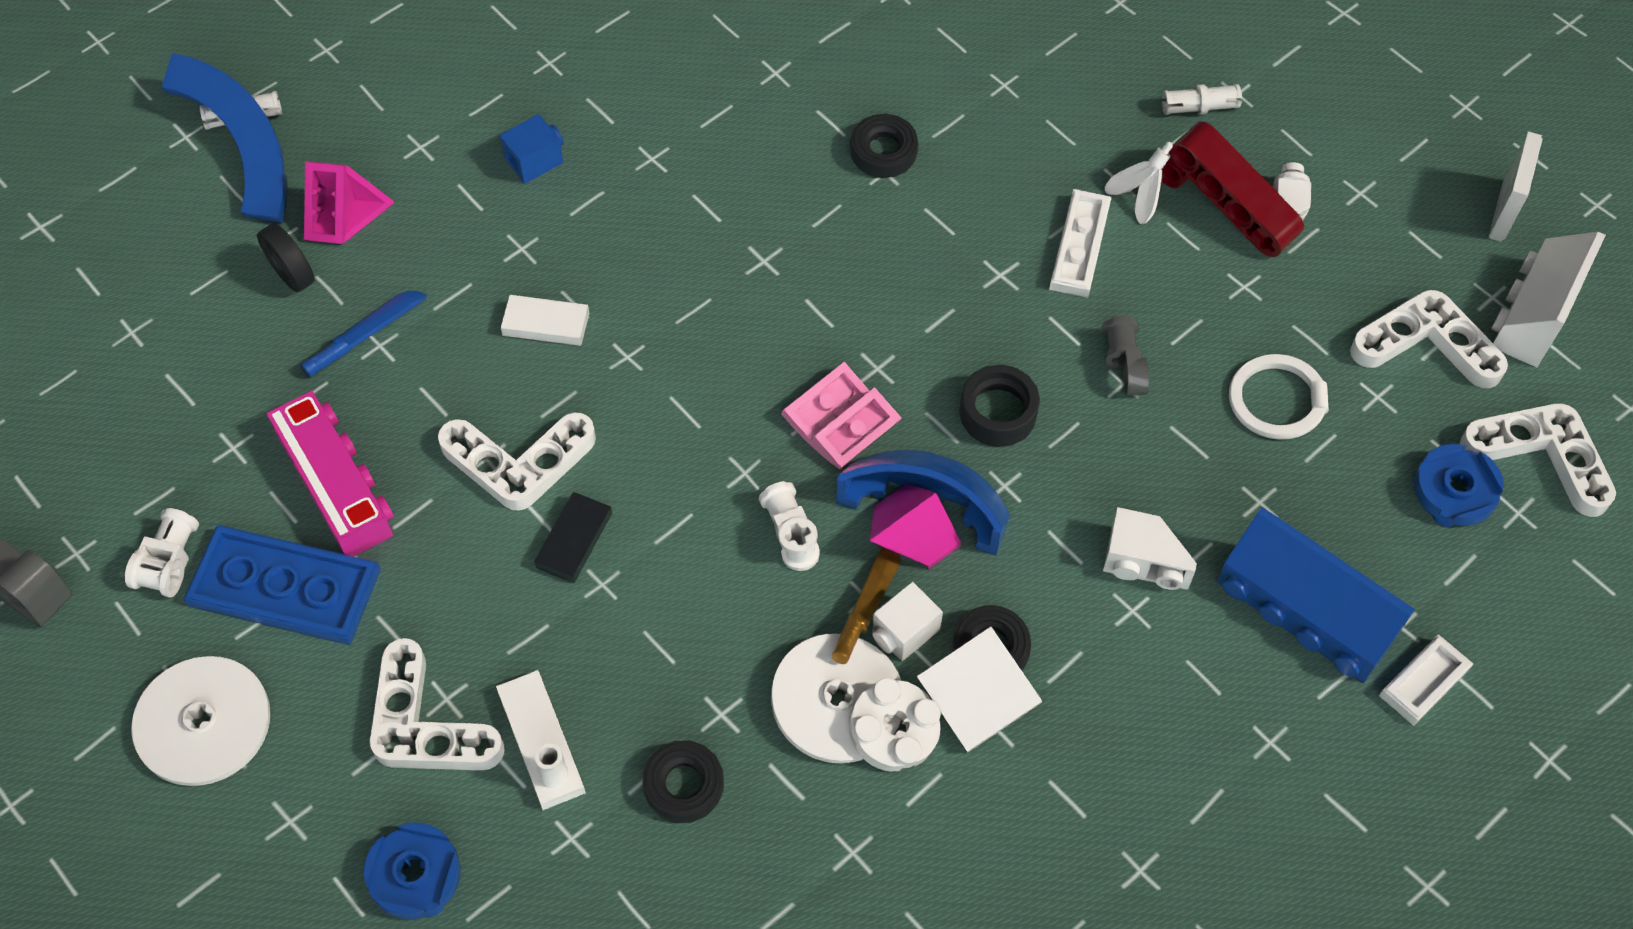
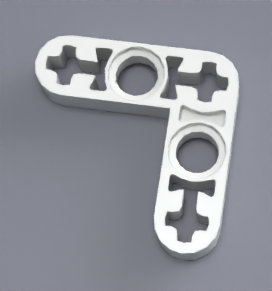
M1436 290L1422 292L1362 328L1356 334L1350 349L1351 356L1356 363L1366 368H1375L1428 337L1472 384L1480 388L1496 386L1503 378L1508 367L1504 354L1448 296ZM1425 308L1428 310H1433L1435 308L1436 310H1438L1439 313L1435 311H1431L1430 313H1428L1427 311H1425ZM1395 322L1404 323L1410 327L1412 334L1407 336L1399 335L1394 332L1391 324ZM1458 332L1465 335L1469 340V344L1460 346L1453 343L1449 338V333ZM1381 337L1383 338L1378 350L1374 348L1367 350L1364 348V344L1370 347L1378 343ZM1481 365L1483 367H1486L1490 365L1493 368V371L1489 368L1482 370L1479 366Z
M1551 404L1479 419L1471 422L1461 437L1460 445L1467 446L1465 448L1466 451L1473 452L1476 455L1482 452L1492 460L1546 449L1572 505L1582 515L1598 517L1604 514L1615 500V487L1579 414L1568 405ZM1553 419H1555L1556 425L1551 423ZM1562 424H1565V426H1566V428H1565L1564 431H1563L1562 427L1560 426V425H1562ZM1513 425L1523 426L1529 431L1531 439H1517L1511 433L1510 427ZM1478 435L1482 441L1490 439L1491 441L1488 446H1485L1482 441H1475V436ZM1575 452L1580 454L1585 459L1586 466L1575 467L1567 461L1565 453ZM1589 490L1592 495L1599 494L1600 500L1597 501L1594 496H1587L1585 494L1586 491Z
M571 413L561 418L517 460L465 420L457 419L444 424L439 430L438 440L442 453L449 461L505 507L519 511L528 508L586 455L594 446L596 436L593 422L588 416L583 413ZM583 429L584 436L582 438L577 435L569 437V431L573 430L578 433ZM453 437L457 439L465 437L467 446L472 451L468 455L467 449L458 442L452 445L451 439ZM565 445L567 447V453H565L563 449ZM543 454H554L559 458L557 464L549 469H541L535 464L538 457ZM486 457H494L499 461V465L492 472L485 473L477 470L478 462ZM507 475L509 481L516 487L524 484L525 492L514 491L511 493L508 483L504 480L505 476Z
M397 639L390 643L382 656L370 736V747L378 762L391 768L488 770L495 767L503 758L504 744L500 734L494 727L486 724L418 722L426 671L425 656L419 644L411 639ZM410 653L413 661L407 662L404 675L407 681L401 680V672L396 661L402 660L404 654ZM402 692L407 693L411 697V701L406 709L400 712H392L387 709V701L392 695ZM392 736H398L400 742L407 745H396L393 753H388L382 744H388ZM413 736H417L415 740L417 751L416 755H413V752L409 746L414 745ZM435 736H445L450 740L448 750L442 755L432 756L425 752L427 742ZM458 737H462L465 746H471L461 747L462 756H458L460 751ZM481 739H488L490 746L493 748H486L484 755L478 756L473 747L479 746Z

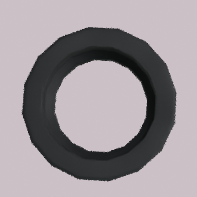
M1002 364L986 366L974 372L964 384L959 409L962 425L970 436L982 444L995 447L1014 445L1024 440L1034 429L1040 404L1038 387L1029 375L1018 368ZM999 389L1008 391L1017 396L1023 403V414L1007 422L989 420L976 409V398L978 395L989 390Z

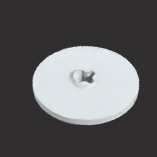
M841 634L815 636L795 646L780 663L771 689V705L774 718L787 740L798 750L812 758L830 763H851L863 760L855 748L856 742L853 739L852 730L850 732L849 717L853 706L859 696L883 678L901 680L889 658L876 646L861 638H858L848 663L839 664L832 659V653ZM839 689L845 692L844 700L846 702L841 701L838 706L830 703L832 699L831 694H835ZM897 716L893 718L885 717L883 724H889L886 731L894 735L899 727L901 718Z
M206 656L182 661L157 676L141 695L132 718V738L135 749L144 764L154 774L168 782L185 786H200L218 782L243 768L262 746L270 723L269 699L264 687L255 674L234 660ZM203 712H206L210 717V721L202 722L200 727L196 728L192 720L200 719Z

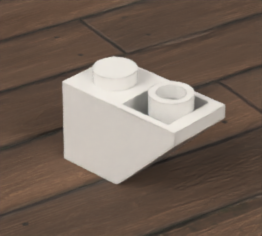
M1117 507L1103 571L1113 573L1116 577L1123 580L1141 579L1154 582L1158 586L1169 590L1179 588L1188 590L1197 563L1160 516Z

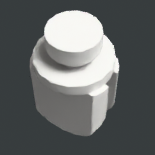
M1295 162L1286 163L1281 166V174L1274 178V185L1272 187L1304 220L1311 205L1310 178L1304 174L1303 165Z

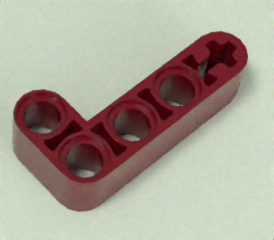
M1199 121L1173 144L1169 152L1171 157L1161 169V182L1172 189H1177L1190 179L1261 253L1268 257H1277L1303 232L1304 223L1300 215L1212 125Z

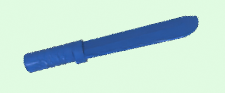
M407 291L398 294L343 335L332 339L331 345L300 365L301 369L307 377L311 378L350 352L352 348L419 305L427 296L418 291Z

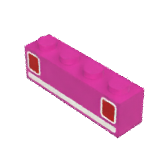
M310 391L266 413L277 437L344 555L354 557L393 537L388 520L394 518V515L383 495L375 498L370 488L376 485L365 464L356 466L351 458L357 455V452L347 433L337 434L333 426L339 424V421L328 401L320 404L314 392Z

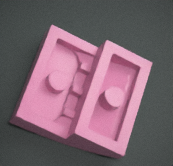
M845 362L796 399L781 413L808 444L839 470L902 419L875 387L869 391Z

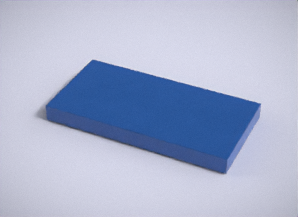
M217 525L183 600L189 607L351 645L381 568L378 562Z

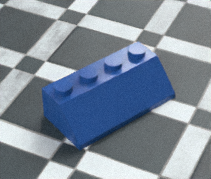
M1263 507L1256 514L1224 563L1217 583L1222 585L1231 597L1245 601L1257 609L1267 622L1283 627L1296 636L1302 646L1308 650L1319 652L1331 660L1341 673L1349 677H1355L1363 683L1392 646L1415 610Z

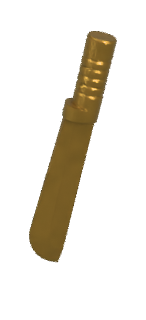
M881 546L853 611L849 615L832 653V659L839 664L848 663L860 633L867 631L875 610L899 568V553Z

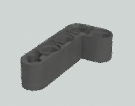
M0 538V600L41 628L73 594L57 572L42 558L30 550H26L22 554Z

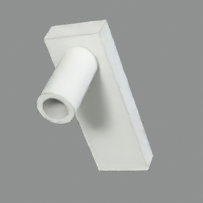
M534 671L496 686L542 810L585 794L583 783L539 671Z

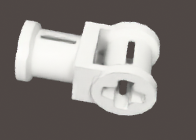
M784 481L774 483L759 495V501L763 508L768 509L774 522L776 535L782 547L783 562L788 568L795 571L809 570L815 566L820 556L816 526L807 519L802 506H798L794 498L796 489L793 483Z
M173 508L162 510L160 514L162 522L155 537L144 536L139 549L130 557L125 571L127 587L139 589L142 586L159 590L161 595L169 598L174 597L180 589L184 577V569L189 560L184 547L190 534L197 531L199 522L193 516Z

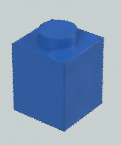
M539 114L499 135L504 159L524 184L564 163L561 151L564 141L559 130L553 124L549 126Z

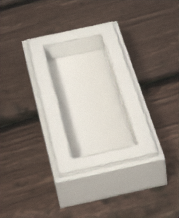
M509 295L501 325L502 336L581 346L589 317V307L585 304Z
M1438 634L1382 690L1379 696L1414 726L1465 675L1473 663Z

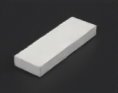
M1073 189L1049 290L1088 298L1110 206V196Z

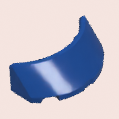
M895 450L862 458L850 464L838 475L836 504L851 509H857L861 499L870 494H874V498L883 499L889 482L901 486L905 484L913 485L935 492L938 498L966 506L967 510L963 518V525L971 528V526L974 528L977 534L976 549L997 556L1010 514L993 487L968 466L932 452Z

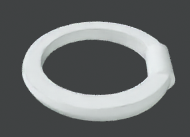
M1270 354L1252 359L1235 373L1230 383L1229 402L1235 416L1250 431L1266 438L1286 440L1305 435L1313 430L1320 423L1324 414L1329 411L1327 383L1322 380L1316 370L1309 364L1292 356ZM1276 368L1290 371L1301 377L1310 387L1312 410L1302 420L1289 425H1274L1263 422L1252 415L1243 402L1242 388L1247 379L1265 369Z

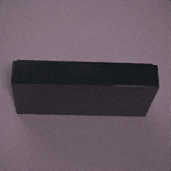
M573 492L534 561L536 568L575 583L612 515L611 506Z

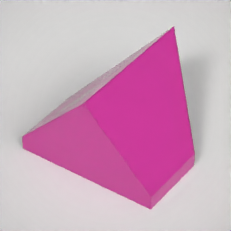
M314 161L305 162L304 240L343 244L395 203L347 165Z
M905 484L874 506L869 541L920 562L928 570L961 546V541L935 492Z

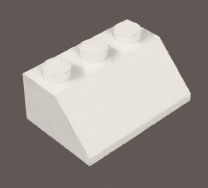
M1591 232L1546 238L1538 253L1529 251L1519 271L1526 275L1525 279L1521 281L1516 278L1506 297V301L1512 303L1509 310L1502 307L1491 328L1498 332L1493 344L1501 352L1536 368L1538 367L1564 325L1606 236L1605 234Z

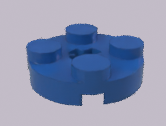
M1446 444L1433 449L1427 454L1413 478L1415 493L1419 502L1432 515L1434 521L1444 527H1451L1453 525L1469 526L1486 520L1498 505L1500 495L1503 492V477L1494 461L1482 452L1476 455L1473 452L1466 451L1465 448L1467 446ZM1451 478H1458V483L1461 480L1466 482L1468 486L1464 492L1457 491L1450 485L1452 482Z
M407 823L397 827L398 831L390 833L386 838L383 835L373 844L365 860L364 880L373 901L388 915L404 920L434 917L443 910L445 904L452 898L458 887L461 875L459 857L455 847L441 830L428 824ZM410 861H420V868L424 871L423 875L419 879L416 878V881L407 882L406 876L400 873L401 869L405 864L411 867Z

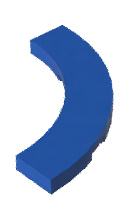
M172 53L162 84L163 90L168 94L194 101L212 111L227 126L237 143L243 162L245 178L241 213L247 218L282 223L287 199V176L285 175L282 156L283 150L269 118L255 99L226 73L197 59Z

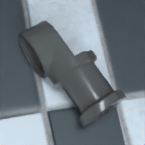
M1121 315L1106 320L1102 325L1103 335L1108 339L1109 350L1105 354L1106 364L1115 369H1122L1126 395H1147L1149 389V370L1147 359L1142 358L1141 350L1136 345L1135 334L1139 330L1138 321L1131 316Z

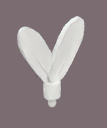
M1167 142L1163 148L1158 147L1149 161L1140 162L1118 172L1110 178L1105 186V192L1109 195H1122L1139 186L1135 214L1140 224L1147 223L1155 213L1161 186V169L1171 157L1169 154L1173 147L1171 142Z

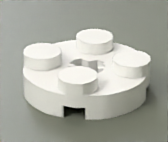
M883 678L875 685L867 688L859 696L849 717L850 732L852 730V736L856 742L855 748L866 762L884 771H900L902 768H910L921 764L931 754L940 736L939 719L941 712L938 704L931 700L916 685L901 680ZM894 716L903 720L902 724L906 726V733L900 730L895 735L888 733L886 729L889 727V724H883L884 718H893Z

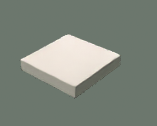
M1527 132L1503 180L1488 238L1500 242L1505 240L1529 195L1543 140L1541 138L1542 135Z
M989 627L917 676L932 700L938 704L940 712L967 752H970L1042 703L1041 698L992 627Z

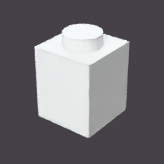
M912 582L874 613L873 638L884 652L888 654L893 652L903 661L940 631L943 611Z

